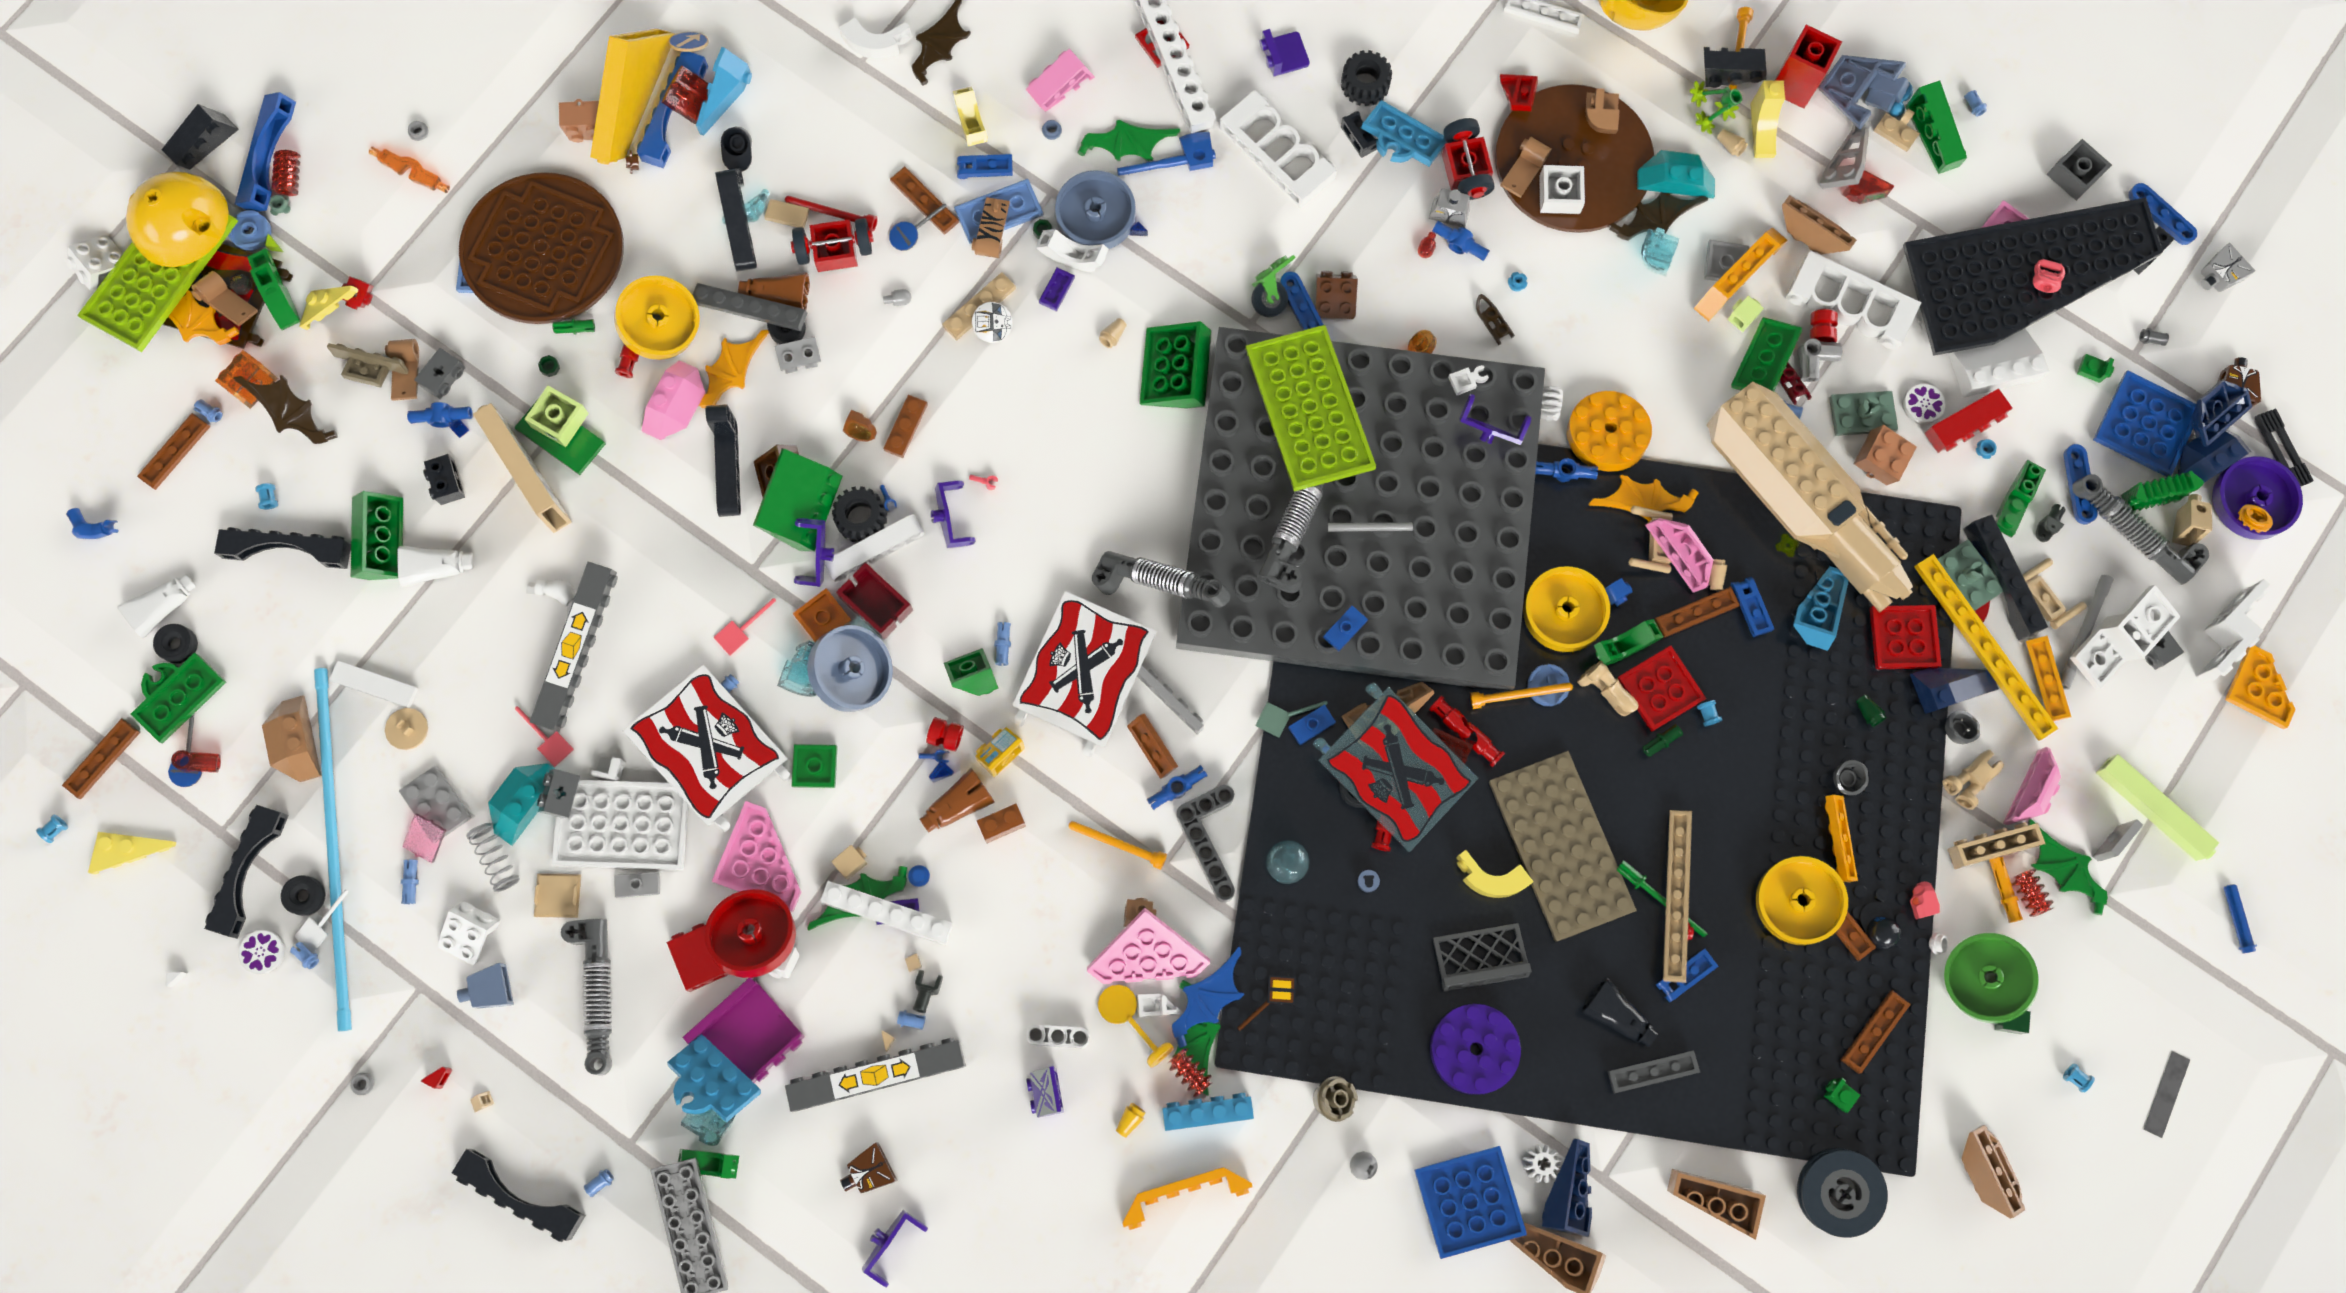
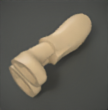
M1602 661L1590 667L1577 681L1582 687L1589 684L1597 686L1602 691L1601 694L1621 716H1627L1638 709V702L1621 686L1618 678H1614Z
M1991 750L1981 753L1957 777L1950 775L1943 780L1945 790L1952 796L1957 795L1968 781L1971 783L1969 787L1955 798L1956 802L1964 808L1973 810L1978 805L1977 793L1980 790H1984L1987 783L1996 777L2004 767V763L2001 760L1992 766L1987 763L1994 755Z

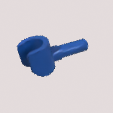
M881 485L880 490L885 500L884 506L886 511L889 512L887 504L892 502L895 504V508H897V503L894 499L890 498L885 486Z
M939 749L935 753H919V759H935V761L940 763H948L949 760H943V755L950 752Z

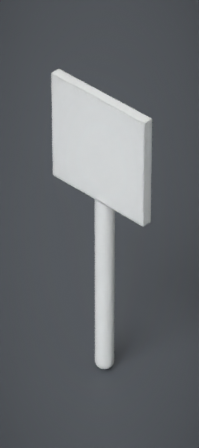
M347 889L342 892L318 924L309 917L294 936L312 953L317 950L328 936V933L321 927L347 895Z

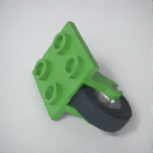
M1285 255L1277 259L1270 265L1272 269L1269 267L1255 277L1256 281L1252 284L1255 289L1252 292L1251 302L1258 314L1264 317H1275L1285 310L1288 304V294L1285 287L1276 281L1275 274L1296 258L1294 255L1288 258Z

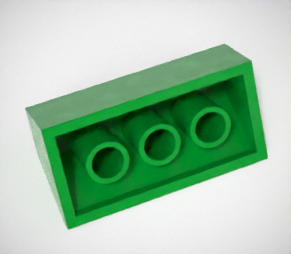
M362 491L352 497L350 577L365 580L398 579L397 549L399 546H403V497Z

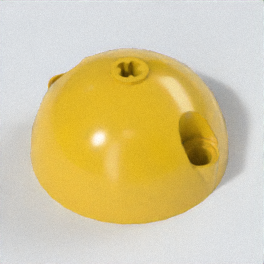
M1598 0L1604 13L1620 26L1631 30L1649 31L1660 28L1675 19L1686 7L1688 0Z
M176 171L161 173L147 179L130 196L126 212V225L133 244L148 261L163 267L183 266L193 263L208 254L220 241L228 222V204L221 190L200 176Z

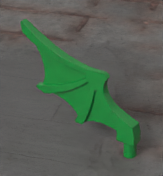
M1117 120L1116 126L1112 131L1107 133H1087L1081 141V146L1077 153L1080 156H1085L1088 149L1093 150L1094 147H1100L1109 151L1117 161H1121V157L1125 155H1137L1146 161H1153L1154 158L1151 154L1154 146L1166 137L1177 136L1181 130L1180 128L1146 129Z
M2032 819L2028 821V826L2036 824ZM2040 828L2045 844L2039 846V858L2035 864L2030 866L2037 871H2043L2053 876L2060 885V892L2077 891L2091 897L2090 902L2095 903L2093 914L2101 916L2104 906L2107 904L2108 896L2107 891L2100 887L2089 874L2088 864L2092 860L2091 857L2067 849Z
M899 866L898 875L893 876L892 880L879 881L861 873L860 878L856 882L842 886L885 899L890 895L904 891L908 867ZM827 906L819 918L809 923L807 930L810 931L834 920L862 916Z
M1182 980L1179 988L1183 989L1192 984ZM1212 1022L1198 1023L1187 1030L1188 1034L1184 1035L1187 1046L1182 1048L1177 1046L1176 1052L1172 1056L1173 1065L1176 1062L1183 1063L1196 1073L1200 1081L1201 1092L1206 1096H1209L1208 1061L1210 1050L1221 1028L1219 1023L1215 1024Z

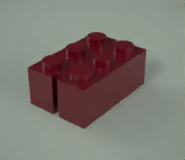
M865 562L852 575L857 585L854 586L853 582L848 579L836 591V594L842 602L885 640L897 628L896 622L898 621L901 624L913 611V608L902 595Z

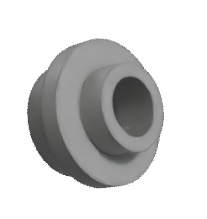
M413 121L408 126V135L415 141L425 139L429 133L428 127L423 122Z
M368 1073L356 1074L351 1080V1090L357 1095L368 1094L374 1086L372 1076ZM362 1080L366 1081V1086L364 1088L360 1087V1082Z

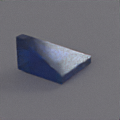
M940 761L929 775V779L935 783L952 776L955 772L945 762Z

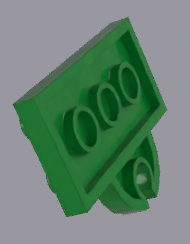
M193 653L180 667L164 662L153 665L152 668L155 671L161 672V678L157 682L153 681V676L147 673L143 675L141 688L146 699L131 715L159 743L163 744L226 683L196 653Z

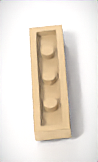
M1001 272L942 324L943 328L957 341L973 327L972 317L980 305L987 302H1002L1016 289V286Z

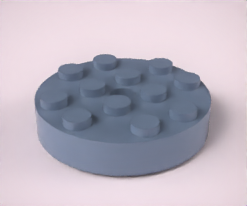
M1093 170L1077 174L1062 186L1057 195L1055 214L1058 228L1062 235L1076 243L1088 246L1103 244L1108 249H1111L1122 243L1133 229L1136 217L1133 193L1122 179L1109 172ZM1093 209H1098V210H1099V214H1098V212H1093L1092 210H1093Z
M845 625L823 634L814 643L809 653L807 671L814 692L825 704L839 711L856 712L875 705L885 696L891 685L893 666L887 647L876 634L860 626ZM849 665L852 667L853 671L848 672L850 670Z

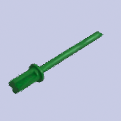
M1623 860L1618 866L1617 871L1633 883L1635 889L1641 886L1666 907V898L1645 882L1647 876L1641 875ZM1688 917L1690 927H1693L1702 937L1708 935L1705 930Z

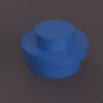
M922 865L912 867L908 873L909 882L915 887L925 886L930 879L928 869Z

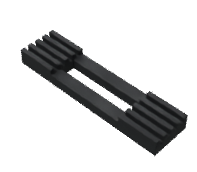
M2275 408L2255 416L2254 419L2275 460L2283 464L2294 474L2300 487L2313 482L2314 480L2305 463H2302L2284 429L2285 425L2277 409ZM2271 432H2277L2294 467H2289Z

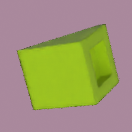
M268 234L265 246L270 251L283 252L277 242Z

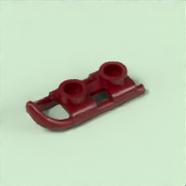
M1787 363L1779 383L1794 405L1797 404L1796 398L1805 395L1807 400H1810L1812 398L1810 392L1801 381L1795 369ZM1790 382L1792 387L1788 388L1786 383Z

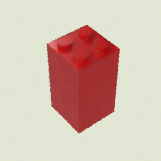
M1807 24L1805 25L1774 80L1784 81L1786 101L1805 109L1825 77L1843 41Z

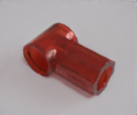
M179 750L172 755L171 763L175 768L185 773L191 771L218 773L221 767V755ZM184 757H189L187 765L180 766V760Z

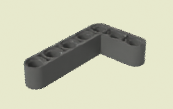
M1221 785L1182 804L1177 809L1176 816L1218 901L1224 903L1232 900L1235 888L1201 819L1232 804L1234 790L1228 785ZM1222 791L1228 792L1230 799L1227 801L1221 800L1218 796L1219 793ZM1204 800L1210 802L1211 808L1209 810L1201 809L1199 806L1200 802ZM1183 810H1189L1192 813V817L1184 820L1181 818L1180 813ZM1198 829L1201 831L1202 836L1198 839H1193L1190 836V831ZM1202 848H1208L1211 851V856L1203 858L1200 856L1199 851ZM1213 867H1217L1221 871V875L1217 878L1209 874V870ZM1221 887H1228L1231 894L1228 897H1222L1219 894Z

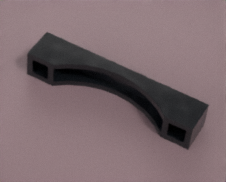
M1993 515L1975 520L1963 528L1968 540L1988 562L2000 582L2007 602L2009 623L2018 641L2048 628Z
M228 527L227 530H218L214 554L222 559L244 561L252 555L265 550L290 548L312 555L327 568L347 569L351 544L341 536L324 538V536L319 534H311L309 537L296 532H290V535H285L279 531L272 530L269 533H262V531L257 529L241 531L238 528Z
M256 805L250 812L249 823L240 836L241 842L238 849L232 855L231 866L223 876V885L214 898L215 904L212 911L206 917L204 929L238 939L246 920L242 894L247 871L260 851L271 841L281 836L289 815L260 805Z
M466 1149L451 1172L457 1176L456 1181L465 1186H468V1184L476 1188L475 1192L481 1196H491L495 1199L494 1203L502 1208H506V1206L514 1210L513 1215L523 1220L528 1218L533 1221L531 1224L533 1227L544 1231V1229L552 1233L550 1236L559 1242L572 1240L586 1216L567 1204L540 1206L520 1199L501 1182L492 1160L474 1149Z

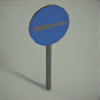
M941 205L915 226L909 222L896 224L889 234L891 245L900 251H907L913 248L918 240L917 229L946 208L947 205Z
M191 716L189 719L185 756L175 759L170 764L168 770L171 782L180 787H190L196 784L203 772L199 760L190 756L194 716Z

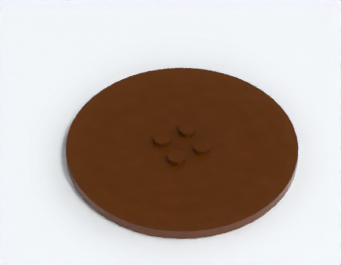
M1575 84L1558 85L1536 92L1531 112L1512 110L1506 118L1497 140L1495 161L1501 183L1520 157L1522 152L1520 146L1525 138L1529 140L1530 137H1533L1552 148L1543 166H1584L1585 204L1580 214L1540 213V173L1543 166L1521 198L1504 189L1513 204L1526 216L1541 225L1559 231L1582 233L1610 227L1613 223H1618L1633 212L1647 192V190L1637 189V171L1654 156L1653 144L1647 128L1636 112L1619 99L1617 133L1606 134L1596 132L1589 126L1585 113L1587 92L1595 93L1597 89L1591 86Z
M546 172L515 177L489 191L471 210L463 225L459 241V260L462 273L475 296L495 313L507 319L527 324L560 322L575 317L591 308L613 285L620 271L624 254V238L620 222L614 209L604 196L595 188L577 178Z

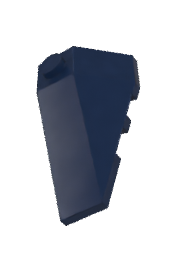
M1927 668L1910 674L1925 714L1999 689L1996 681L1987 669Z
M1573 1139L1545 1202L1542 1213V1227L1589 1238L1592 1220V1207H1588V1194H1591V1186H1588L1587 1174L1591 1171L1590 1143L1580 1139Z

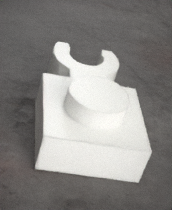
M1483 365L1476 367L1474 372H1470L1468 367L1449 374L1448 378L1456 396L1476 389L1477 385L1475 382L1485 383L1488 380V375L1481 377L1478 374L1484 370Z

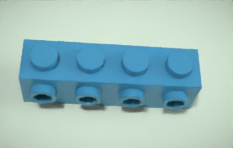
M1245 1093L1232 1094L1233 1099L1224 1100V1096L1210 1097L1211 1102L1202 1103V1099L1188 1100L1189 1105L1180 1106V1102L1166 1103L1167 1108H1162L1165 1131L1254 1119L1251 1096L1246 1097Z

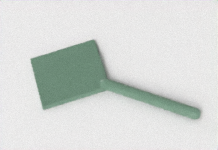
M1327 701L1292 712H1287L1267 702L1255 726L1279 738L1290 716L1327 705Z

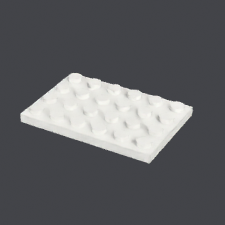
M579 780L569 818L556 817L551 865L683 870L689 805L669 783Z

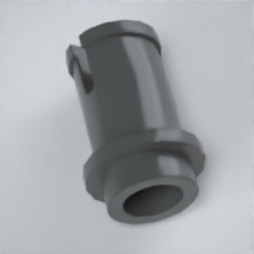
M2147 328L2141 331L2139 340L2143 344L2153 343L2166 346L2169 341V334L2152 331L2151 328Z

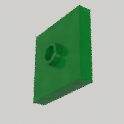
M794 744L792 787L836 788L838 746Z

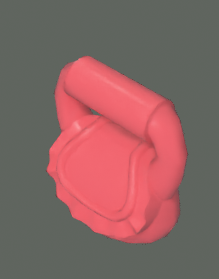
M2046 259L2039 260L2034 267L2035 275L2032 283L2040 291L2047 293L2057 292L2061 288V281L2065 276L2063 265ZM2040 267L2047 268V269H2050V270H2054V271H2057V272H2060V273L2057 274V273H2052V272H2049V271H2045V270H2042Z

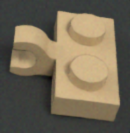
M1910 109L1905 112L1900 121L1885 113L1873 130L1906 152L1920 134L1907 126V123L1915 113Z

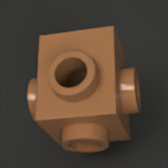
M1146 898L1127 899L1123 927H1126L1144 908L1156 916L1153 902L1148 901Z

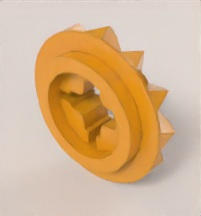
M2252 504L2244 505L2238 512L2240 515L2238 519L2243 521V526H2248L2250 531L2254 529L2257 533L2261 531L2267 532L2273 525V520L2269 513L2259 506Z

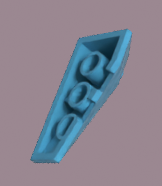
M721 47L712 71L716 72L713 83H708V100L703 101L696 123L700 135L703 136L743 93L746 85L750 84L752 79V73L748 64L724 47Z
M1830 566L1816 586L1797 608L1793 624L1807 644L1827 651L1837 635L1849 581L1837 568Z

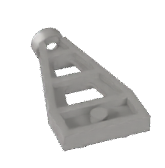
M1869 119L1861 130L1853 124L1851 132L1825 168L1819 183L1822 189L1859 184L1865 169L1869 127L1871 125ZM1860 142L1859 148L1849 149L1853 143ZM1855 157L1853 165L1839 166L1844 159Z

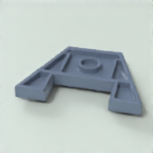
M1842 55L1820 85V91L1861 130L1871 116V110L1856 103L1877 74L1895 82L1906 67V62Z

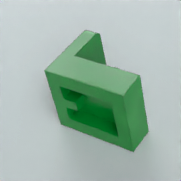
M2085 354L2082 357L2077 374L2101 383L2112 375L2114 359L2110 357L2104 361Z
M1832 1079L1825 1088L1827 1092L1824 1097L1842 1111L1848 1113L1860 1097V1094L1845 1083V1079Z

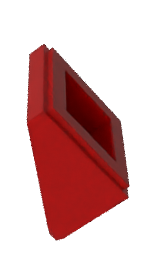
M441 1067L423 1078L421 1082L434 1089H442L452 1069Z

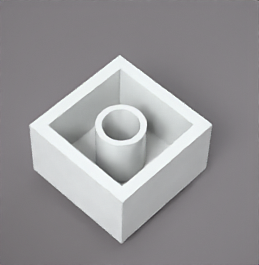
M1544 165L1540 173V213L1580 214L1585 204L1584 166Z

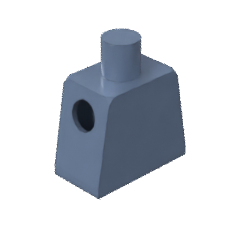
M496 963L466 978L468 987L457 990L458 1001L460 1003L470 1001L472 1008L482 1009L514 1005L507 966L503 963Z

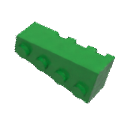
M1941 81L1919 87L1905 108L1915 112L1911 120L1917 132L1920 133L1919 136L1938 174L1958 168L1967 159V155Z

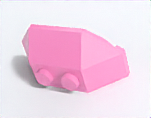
M679 360L665 370L646 406L642 426L643 433L662 440L666 436L687 428L705 394L698 368Z
M1662 518L1647 523L1645 526L1691 591L1696 592L1706 588L1709 583L1713 558L1691 527L1685 523Z
M2044 747L2037 751L2003 824L2010 825L2046 814L2050 809L2051 797L2058 792L2060 788L2058 783L2061 778L2058 765L2050 748Z

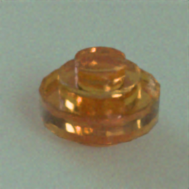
M1421 330L1410 339L1408 351L1431 354L1436 347L1437 339L1431 331Z

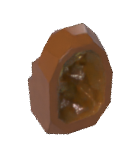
M854 410L850 411L844 424L843 432L848 437L858 441L867 442L875 439L877 431L870 419L864 417L862 413Z

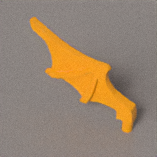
M187 290L186 295L182 297L168 316L179 329L185 342H189L196 336H205L217 344L223 345L232 341L231 338L239 334L236 327L229 330L220 329L214 319L216 310L211 306L204 307L198 304L189 290Z
M768 330L760 331L756 338L743 344H732L727 342L726 338L723 339L719 359L712 366H705V371L709 377V386L698 406L706 408V406L716 405L721 395L730 388L739 387L744 389L749 363L759 345L769 334Z
M1620 475L1622 483L1619 489L1606 498L1592 499L1589 506L1613 507L1630 511L1632 506H1639L1662 512L1666 510L1686 512L1692 507L1699 493L1695 489H1691L1687 496L1684 494L1682 497H1677L1667 492L1657 479L1651 484H1641L1631 480L1628 476ZM1641 516L1649 522L1652 520L1650 517Z

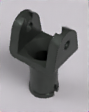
M2054 504L2049 515L2039 522L2036 538L2040 542L2049 541L2065 525L2060 522L2066 511L2064 506L2059 510L2061 505Z
M919 970L915 980V986L919 992L913 1006L914 1011L926 1013L931 995H938L943 976L938 975L935 985L932 987L921 984L924 971Z

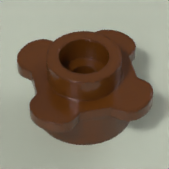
M630 150V155L626 156V168H630V174H633V170H639L638 154H632V150Z

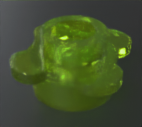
M1788 534L1781 535L1780 543L1776 544V550L1786 553L1788 557H1793L1795 549L1800 546V542L1796 539L1793 540Z

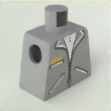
M1441 189L1433 200L1428 219L1465 228L1470 212V196L1460 193L1458 190Z
M2229 242L2201 270V274L2205 277L2201 281V286L2205 290H2210L2214 287L2218 292H2222L2244 281L2256 270Z

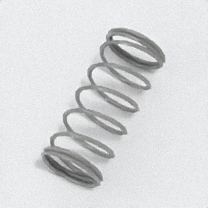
M484 823L471 829L466 834V837L471 845H478L474 853L476 855H483L479 863L481 865H488L484 873L486 875H494L490 879V884L494 885V892L504 891L517 884L520 878L519 875H513L496 884L492 883L496 875L510 870L514 865H509L496 873H487V869L492 864L506 859L508 855L501 856L491 863L481 862L487 854L503 847V845H498L486 853L476 852L480 845L498 837V835H493L480 843H472L471 840L482 837L493 829L492 823ZM511 882V883H509V884H507V885H505V886L499 887V886H501L502 884Z

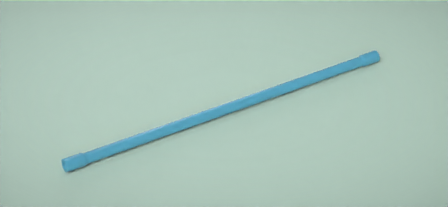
M317 668L314 669V680L317 693L330 904L332 907L342 893L328 701L329 684L328 669ZM341 901L331 914L338 1032L352 1030Z

